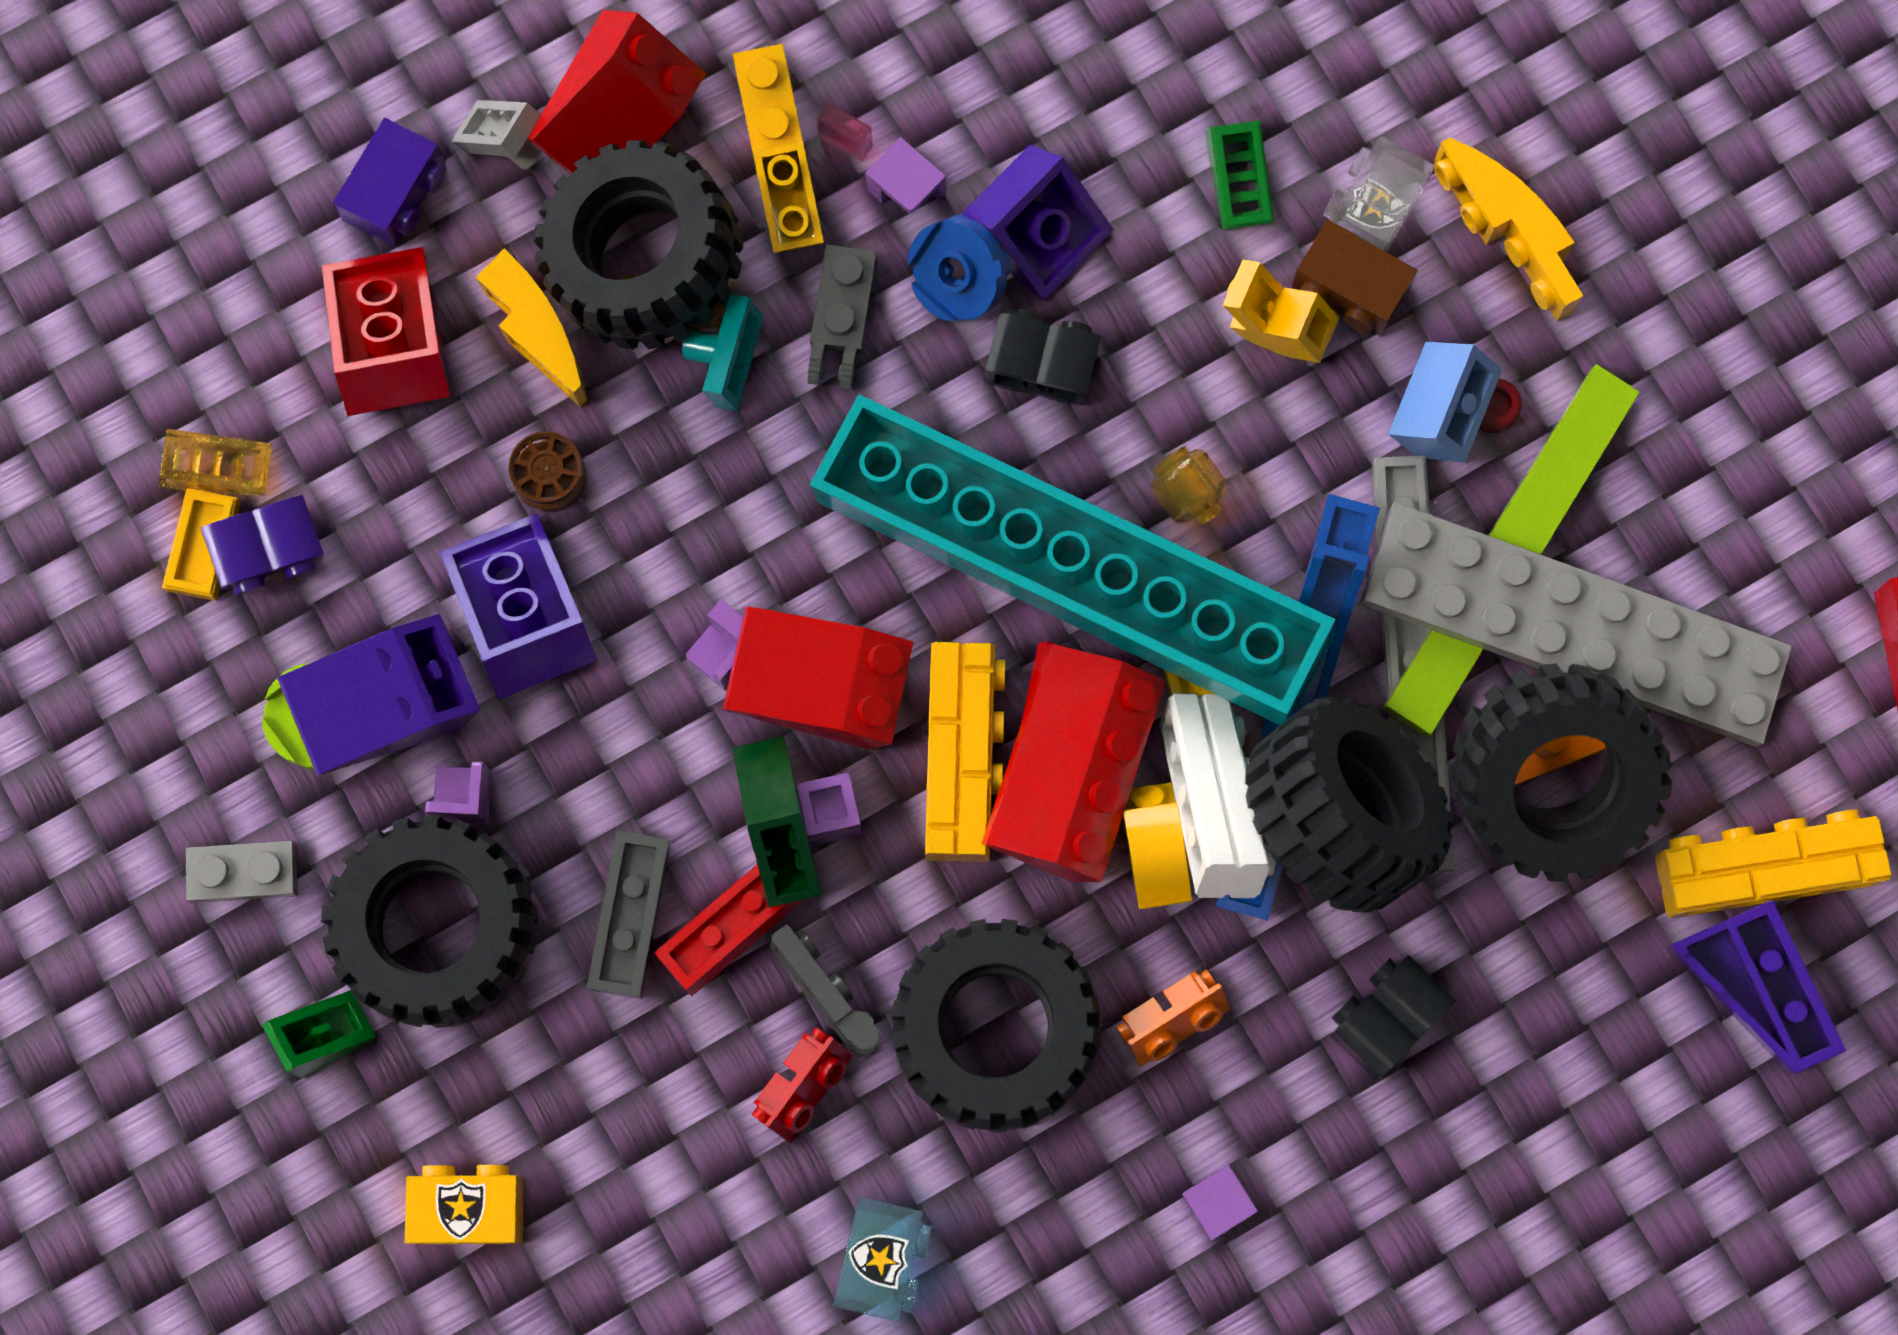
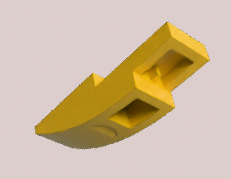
M783 44L733 53L773 254L824 244Z
M1453 138L1442 141L1434 160V171L1442 187L1446 191L1453 190L1461 203L1460 213L1470 232L1473 234L1479 233L1486 245L1503 236L1505 237L1504 247L1507 255L1516 267L1523 266L1532 281L1530 288L1535 301L1541 309L1545 311L1549 309L1556 322L1575 312L1583 298V294L1562 262L1566 260L1574 245V241L1558 218L1524 182L1495 160Z

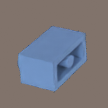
M1425 342L1388 435L1415 456H1426V459L1466 463L1503 369L1474 344Z

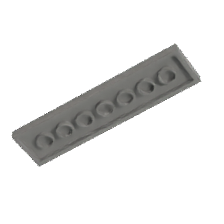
M1397 502L1390 507L1360 601V605L1539 669L1540 665L1557 663L1563 673H1568V668L1572 664L1589 667L1595 677L1597 674L1604 672L1615 678L1623 689H1629L1643 707L1753 747L1764 744L1792 647L1789 644Z

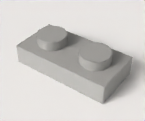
M293 841L186 848V901L190 903L298 896L297 844Z

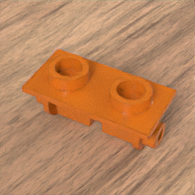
M1207 970L1200 974L1193 971L1165 989L1163 994L1172 1006L1165 1012L1153 997L1122 1016L1123 1023L1115 1028L1124 1043L1130 1046L1139 1067H1142L1151 1060L1158 1061L1167 1057L1175 1050L1179 1042L1196 1031L1203 1032L1214 1027L1221 1020L1223 1014L1230 1010L1220 983L1216 984Z

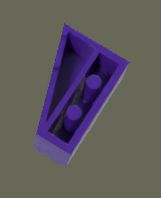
M1773 900L1667 947L1788 1074L1798 1073L1846 1052Z

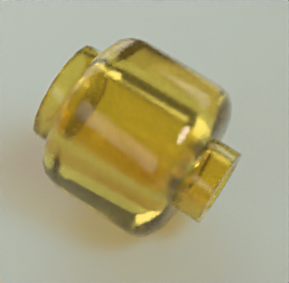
M1183 446L1167 456L1152 469L1156 476L1150 484V489L1175 523L1184 524L1194 519L1197 525L1201 526L1224 509L1219 500L1226 494L1228 483L1205 451L1194 449L1189 452L1186 446Z

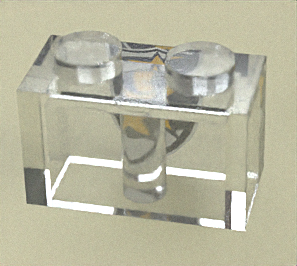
M1380 135L1371 151L1362 147L1348 172V175L1354 177V180L1346 193L1339 189L1336 190L1324 211L1323 217L1387 252L1426 187L1434 164Z

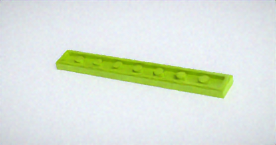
M1595 364L1588 372L1488 536L1541 555L1640 392ZM1430 630L1382 709L1427 738L1436 728L1483 649Z

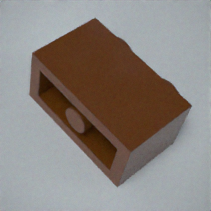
M1327 219L1297 268L1292 287L1297 290L1318 293L1332 310L1343 315L1344 322L1352 329L1363 334L1373 332L1381 337L1410 290L1418 270Z

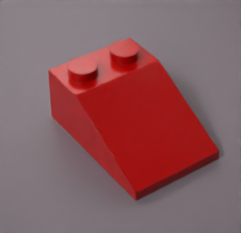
M603 10L527 139L569 174H572L577 169L574 164L586 155L593 159L601 155L599 151L601 147L613 143L619 149L626 148V142L629 140H645L651 148L683 115L706 72L639 13Z
M418 247L322 265L334 374L347 416L450 397L445 358L424 248Z
M751 606L745 607L722 710L868 750L891 745L914 641L865 627Z

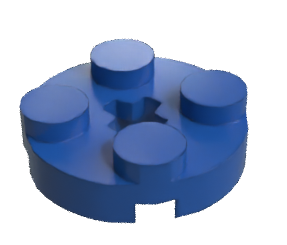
M960 214L935 222L922 229L914 238L908 253V266L913 265V274L916 281L911 283L915 296L931 314L942 320L952 322L957 319L969 321L991 311L1002 298L1006 288V276L1009 275L1012 269L1010 256L1005 250L1001 249L991 232L978 222ZM950 258L954 261L959 260L965 269V277L963 276L958 280L954 279L951 275L954 267L949 262Z

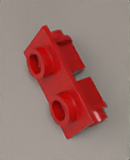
M817 1027L814 1028L810 1035L804 1033L783 1062L786 1067L796 1073V1076L790 1083L776 1072L753 1102L757 1107L751 1115L789 1143L796 1133L802 1131L810 1123L814 1115V1108L828 1089L837 1085L842 1079L847 1063L853 1055L834 1038L828 1036Z

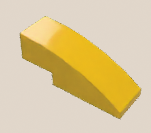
M504 248L476 277L483 294L508 315L501 322L499 328L505 340L581 407L587 401L586 391L580 368L563 326L547 297L529 273Z

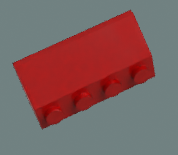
M1048 644L981 844L1069 882H1102L1166 681L1121 660L1056 644Z

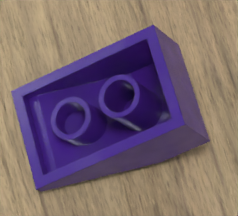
M537 513L440 551L498 700L598 661Z

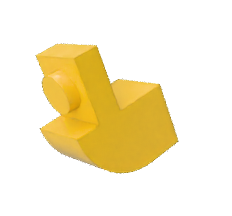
M1242 260L1234 280L1228 287L1227 297L1223 304L1234 317L1230 328L1244 339L1286 357L1317 363L1321 362L1340 318L1318 293L1282 287L1260 262Z
M1172 782L1132 788L1123 817L1139 909L1192 901L1182 827Z

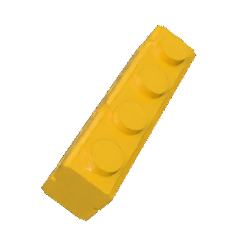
M931 643L925 858L929 861L990 862V848L981 843L991 816V795H998L1002 783L1003 764L992 763L993 743H1003L1004 711H994V691H1005V659H995V645L991 643Z
M1853 809L1826 815L1828 824L1810 827L1807 825L1806 818H1796L1774 823L1775 832L1755 835L1753 826H1746L1721 832L1722 841L1702 844L1700 835H1689L1671 839L1668 841L1669 849L1656 855L1655 859L1660 885L1662 886L1666 916L1668 919L1758 905L1770 900L1777 902L1877 886L1891 880V870L1887 852L1884 849V839L1879 818L1877 816L1860 818L1859 810Z

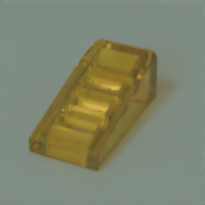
M166 428L159 487L184 491L189 488L214 493L265 496L272 444ZM181 451L191 452L188 471L178 470ZM202 452L212 453L209 474L199 473ZM223 454L233 455L230 477L220 476ZM244 455L255 456L251 480L241 479Z

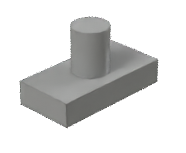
M477 100L451 142L466 154L508 157L517 166L525 170L531 167L541 154V150L527 139L541 114L525 102Z

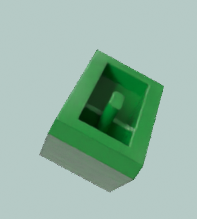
M352 990L267 1020L262 1025L287 1073L304 1079L376 1037L357 999L351 994Z

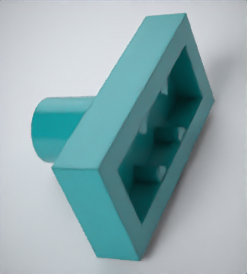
M730 295L719 334L690 329L691 336L683 340L682 354L685 360L710 364L702 391L718 408L733 411L738 410L764 319V314L746 296Z

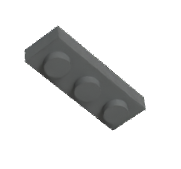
M616 831L588 977L587 989L589 991L642 999L671 847L670 839Z

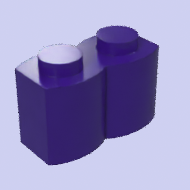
M303 495L284 499L201 527V533L221 590L233 588L235 596L247 594L265 587L264 577L284 571L286 579H292L316 570L314 561L322 559L324 555Z

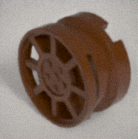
M542 431L525 437L515 446L509 459V476L520 498L528 506L540 509L542 512L552 513L567 509L580 498L585 489L587 481L585 464L576 446L567 437L559 433Z

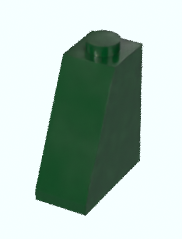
M784 735L732 748L746 825L769 908L822 895Z

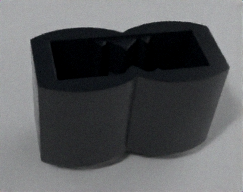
M1013 309L1011 313H999L985 369L984 382L1011 391L1036 394L1057 402L1085 406L1101 336L1091 333L1092 329L1088 325L1076 321H1064L1061 325H1050L1041 321L1042 318L1039 314L1025 309Z
M1410 955L1405 957L1399 964L1390 957L1369 979L1376 988L1362 1002L1353 995L1331 1018L1339 1026L1329 1036L1375 1081L1381 1079L1456 1002Z

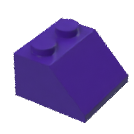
M1029 145L961 214L978 222L991 232L1001 249L1005 250L1010 256L1012 262L1010 273L1043 301L1114 230L1064 158Z

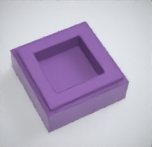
M1226 1165L1181 1194L1210 1241L1258 1212L1229 1165Z

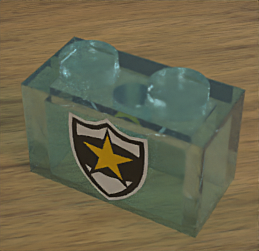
M858 1198L833 1304L834 1307L900 1322L902 1311L913 1312L919 1286V1280L910 1278L914 1257L925 1259L932 1226L922 1224L924 1212L867 1198Z

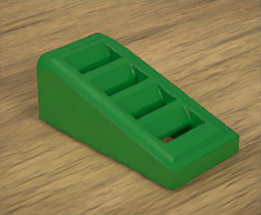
M1260 120L1209 127L1205 131L1222 230L1274 223ZM1247 141V151L1224 154L1223 144ZM1250 161L1252 170L1227 173L1226 164ZM1254 180L1256 190L1236 193L1229 192V184ZM1258 200L1259 210L1232 213L1231 204Z

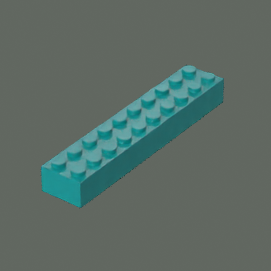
M858 394L809 484L819 504L1278 725L1283 724L1296 713L1335 636L1336 619Z

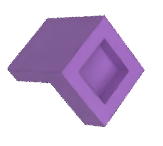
M901 137L865 172L867 191L881 203L890 197L909 214L914 213L931 194L940 200L946 193V176Z
M720 600L707 615L711 625L686 653V658L725 691L728 687L743 617L724 601Z
M472 762L471 768L436 766L433 801H426L425 813L428 816H441L448 822H454L457 819L471 824H488L492 771L483 762Z
M849 772L796 784L807 836L811 846L863 834Z

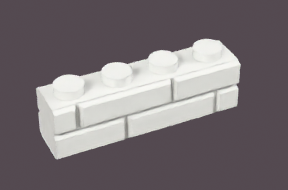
M1173 694L1168 698L1159 725L1174 795L1178 805L1195 892L1199 898H1223L1225 895H1230V898H1255L1257 895H1260L1267 876H1272L1274 873L1275 860L1266 849L1269 844L1264 843L1263 835H1258L1252 822L1255 817L1254 811L1247 806L1245 795L1249 786L1245 784V773L1250 758H1244L1242 750L1245 740L1244 720L1241 716H1234L1231 701L1216 694H1204L1201 698H1198L1197 694Z

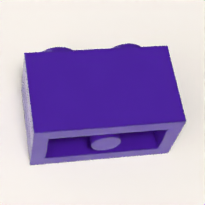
M384 117L333 201V205L341 219L371 236L396 247L403 235H410L416 227L420 217L419 207L428 192L434 193L444 179L446 161L438 144Z

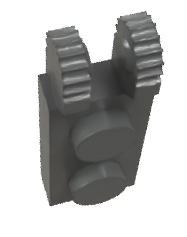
M826 244L810 338L812 349L808 368V384L820 385L825 372L826 350L844 352L838 373L839 388L852 389L857 357L862 355L877 263V251Z
M788 924L775 932L771 938V950L828 1025L834 1030L844 1045L850 1047L849 1051L854 1052V1055L857 1054L860 1057L865 1055L867 1057L868 1054H872L873 1050L877 1049L876 1045H879L878 1040L881 1039L879 1036L881 1031L877 1029L878 1025L873 1024L874 1020L868 1012L854 1011L850 1007L848 1002L853 999L850 990L836 973L827 977L815 961L821 954L813 941L803 930L795 935Z

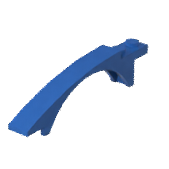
M1332 494L1327 495L1298 602L1336 619L1335 636L1296 713L1308 703H1312L1318 698L1327 697L1348 623L1370 556L1367 554L1380 507ZM1265 718L1259 743L1280 725ZM1279 859L1275 861L1274 873L1272 876H1267L1260 895H1257L1255 898H1230V895H1225L1223 898H1217L1215 906L1268 921L1284 865Z

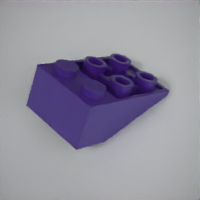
M440 614L391 628L277 678L317 776L461 730L480 711V707Z

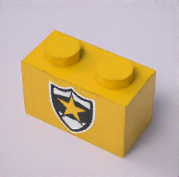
M477 1165L476 1176H455V1166H422V1176H406L405 1243L414 1245L523 1244L524 1178L517 1175H509V1165Z

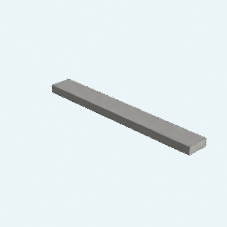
M1426 456L1373 458L1371 466L1374 506L1380 507L1375 525L1377 548L1390 507L1395 502L1430 514ZM1381 612L1388 699L1430 630ZM1388 713V718H1391L1400 726L1399 731L1407 739L1412 738L1419 746L1420 750L1418 752L1425 762L1430 761L1437 773L1435 776L1436 782L1439 787L1444 788L1448 798L1445 806L1446 810L1451 812L1444 714L1432 734L1426 738ZM1453 837L1444 863L1435 872H1452L1455 869Z

